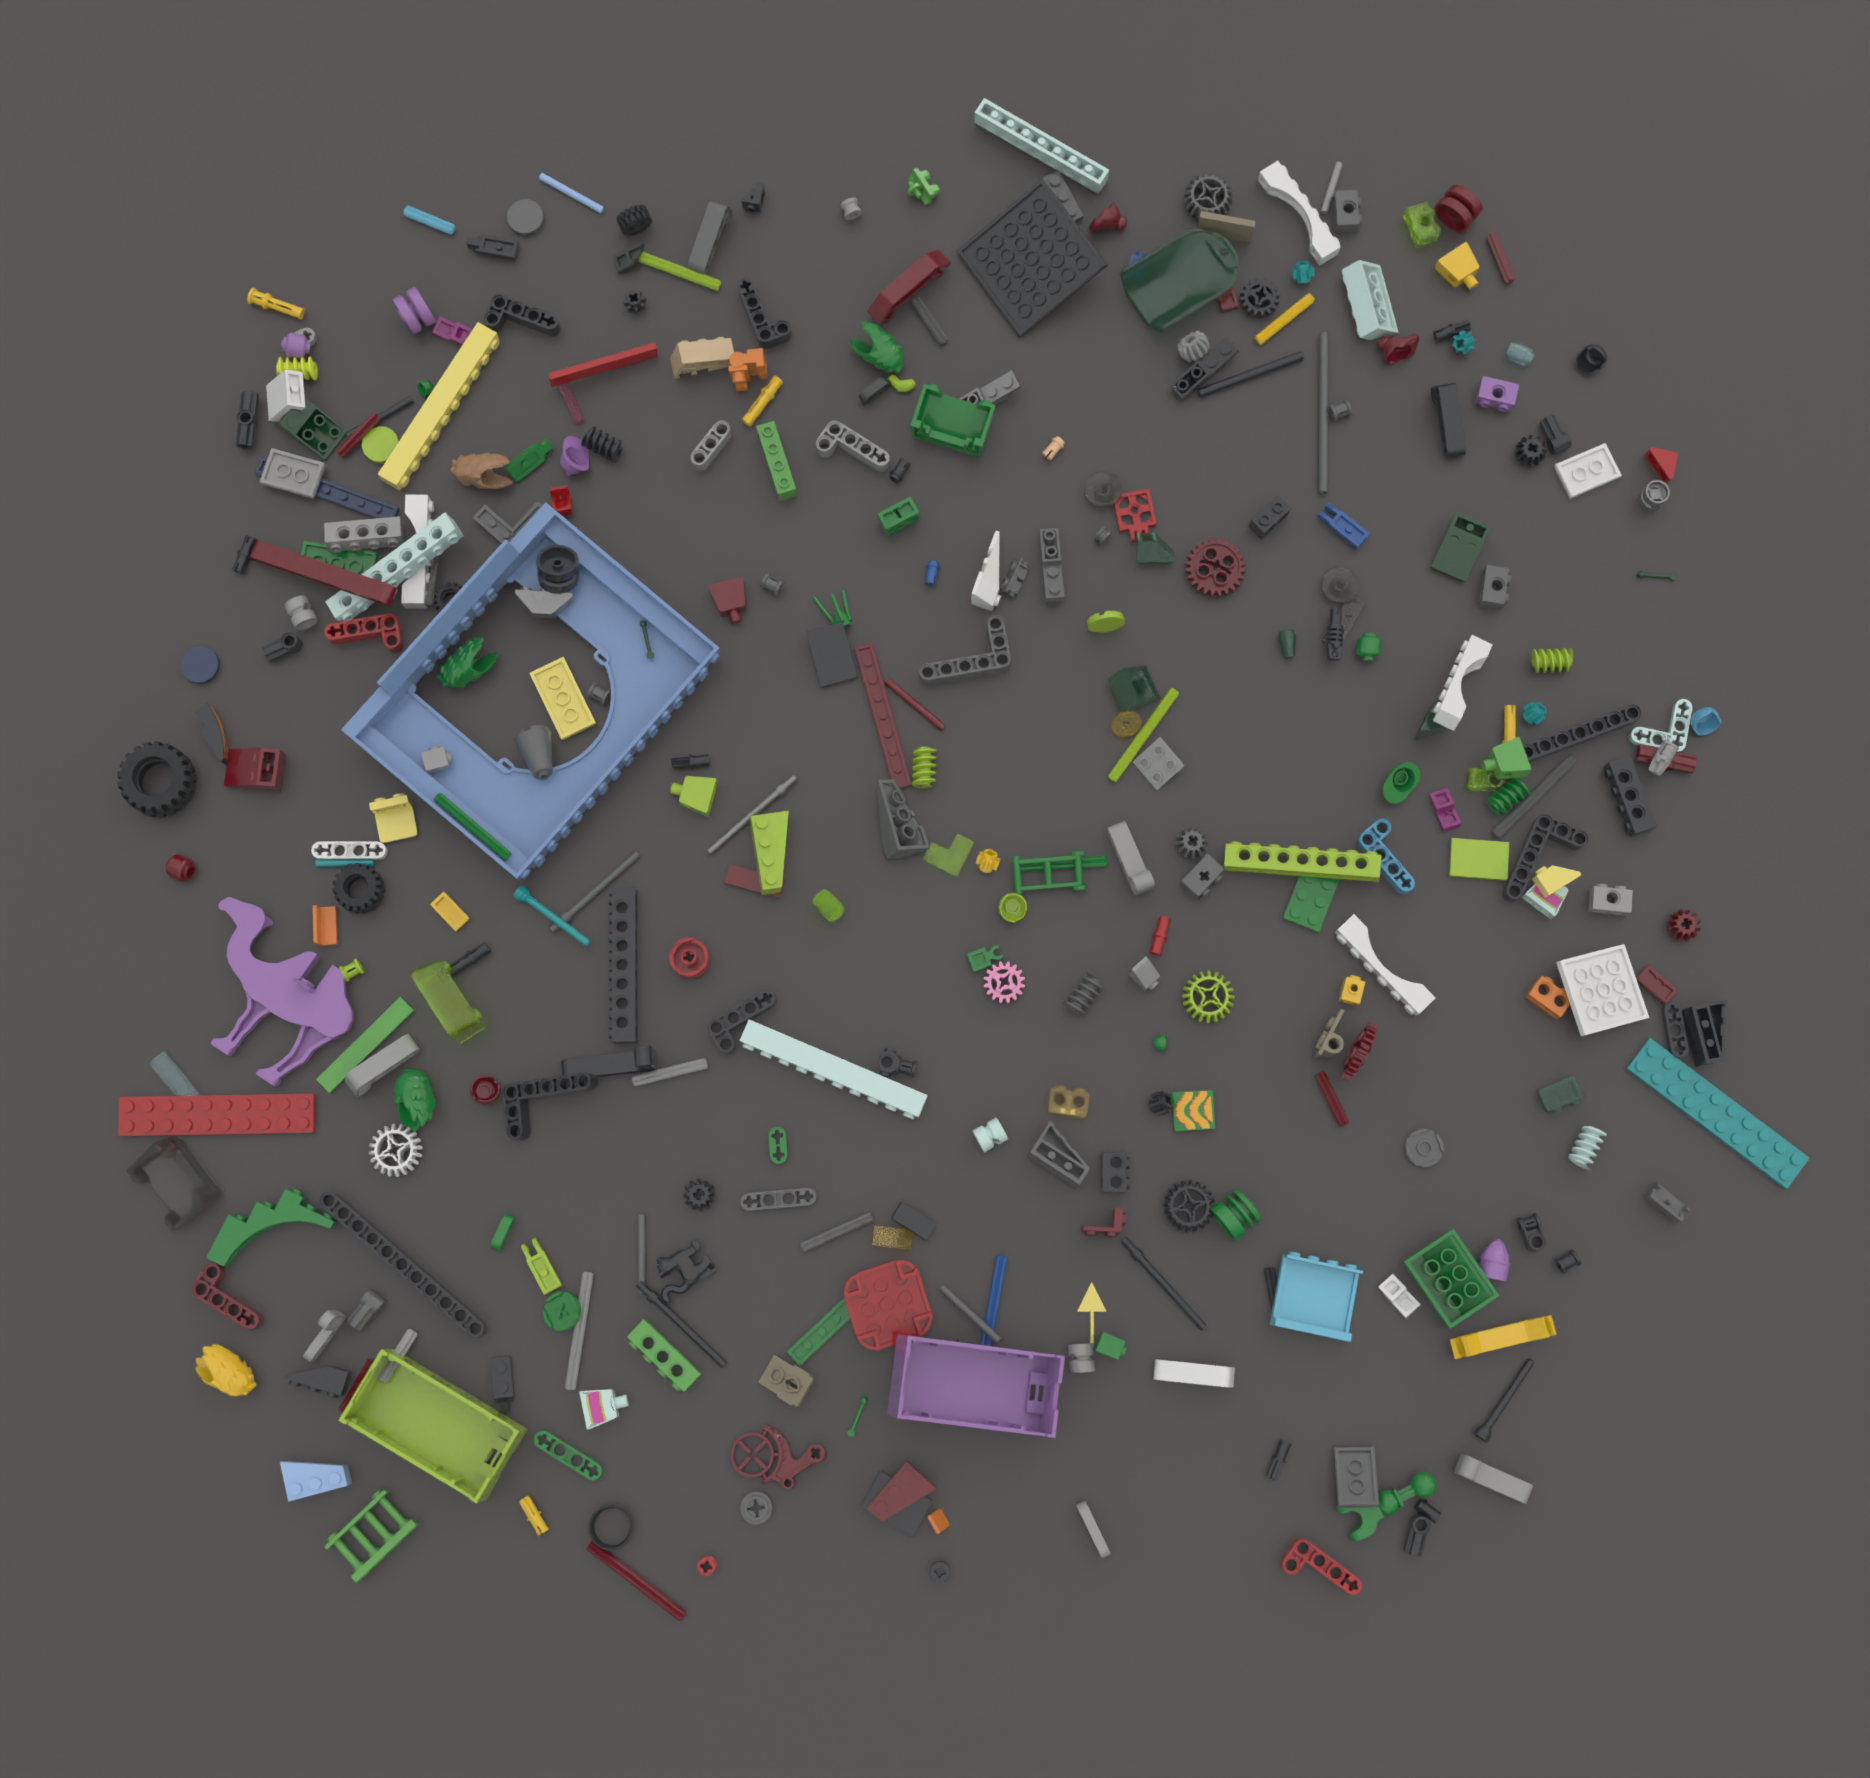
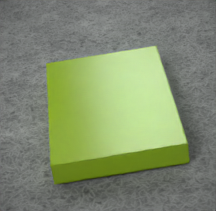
M1451 838L1449 877L1507 881L1509 842Z

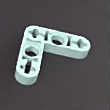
M1681 699L1674 704L1668 733L1636 727L1629 734L1630 742L1637 746L1642 744L1659 748L1660 745L1653 743V736H1660L1662 742L1667 740L1673 743L1678 735L1680 737L1677 740V744L1680 746L1677 753L1681 752L1686 746L1692 714L1691 702ZM1683 704L1687 710L1682 713V717H1678L1681 715V709L1678 707ZM1675 722H1682L1684 730H1676ZM1640 732V736L1646 737L1648 736V734H1650L1648 737V743L1646 742L1647 738H1641L1640 740H1637V736H1634V734Z

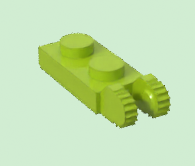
M534 1238L532 1239V1244L538 1254L532 1256L526 1244L521 1245V1248L543 1294L546 1295L561 1287L562 1283L545 1251L542 1250L538 1240Z

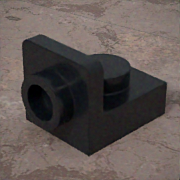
M756 183V188L752 189L751 199L742 198L743 209L752 213L756 211L761 212L765 196L764 184Z

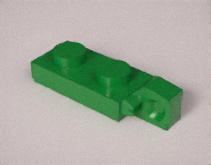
M547 439L540 443L536 442L504 467L513 480L518 482L546 460L545 458L548 456L546 453L553 446Z

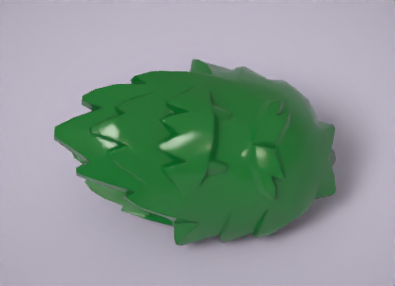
M861 321L862 329L870 336L873 345L860 339L850 338L851 347L858 356L862 357L866 362L873 364L876 368L884 370L885 373L896 372L898 375L902 367H904L903 348L894 341L892 335L883 331L877 324Z
M475 637L457 648L454 654L441 666V674L437 675V678L442 681L443 686L462 689L469 682L477 681L486 671L491 669L492 665L496 662L498 653H489L484 657L473 660L484 641L483 637Z
M419 1068L405 1069L404 1073L398 1077L394 1089V1103L397 1105L401 1122L404 1127L408 1126L413 1132L417 1131L419 1126L423 1127L427 1119L431 1120L436 1102L434 1090L431 1086L432 1082L427 1074L420 1071Z

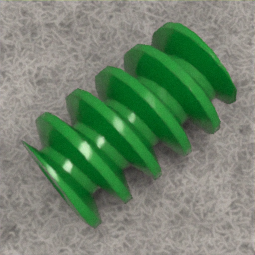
M1512 778L1510 782L1504 784V787H1500L1498 792L1495 791L1492 796L1487 797L1486 802L1489 809L1501 818L1500 811L1506 814L1507 810L1505 807L1512 809L1511 802L1516 805L1519 804L1517 798L1524 800L1523 793L1529 796L1530 791L1521 780Z

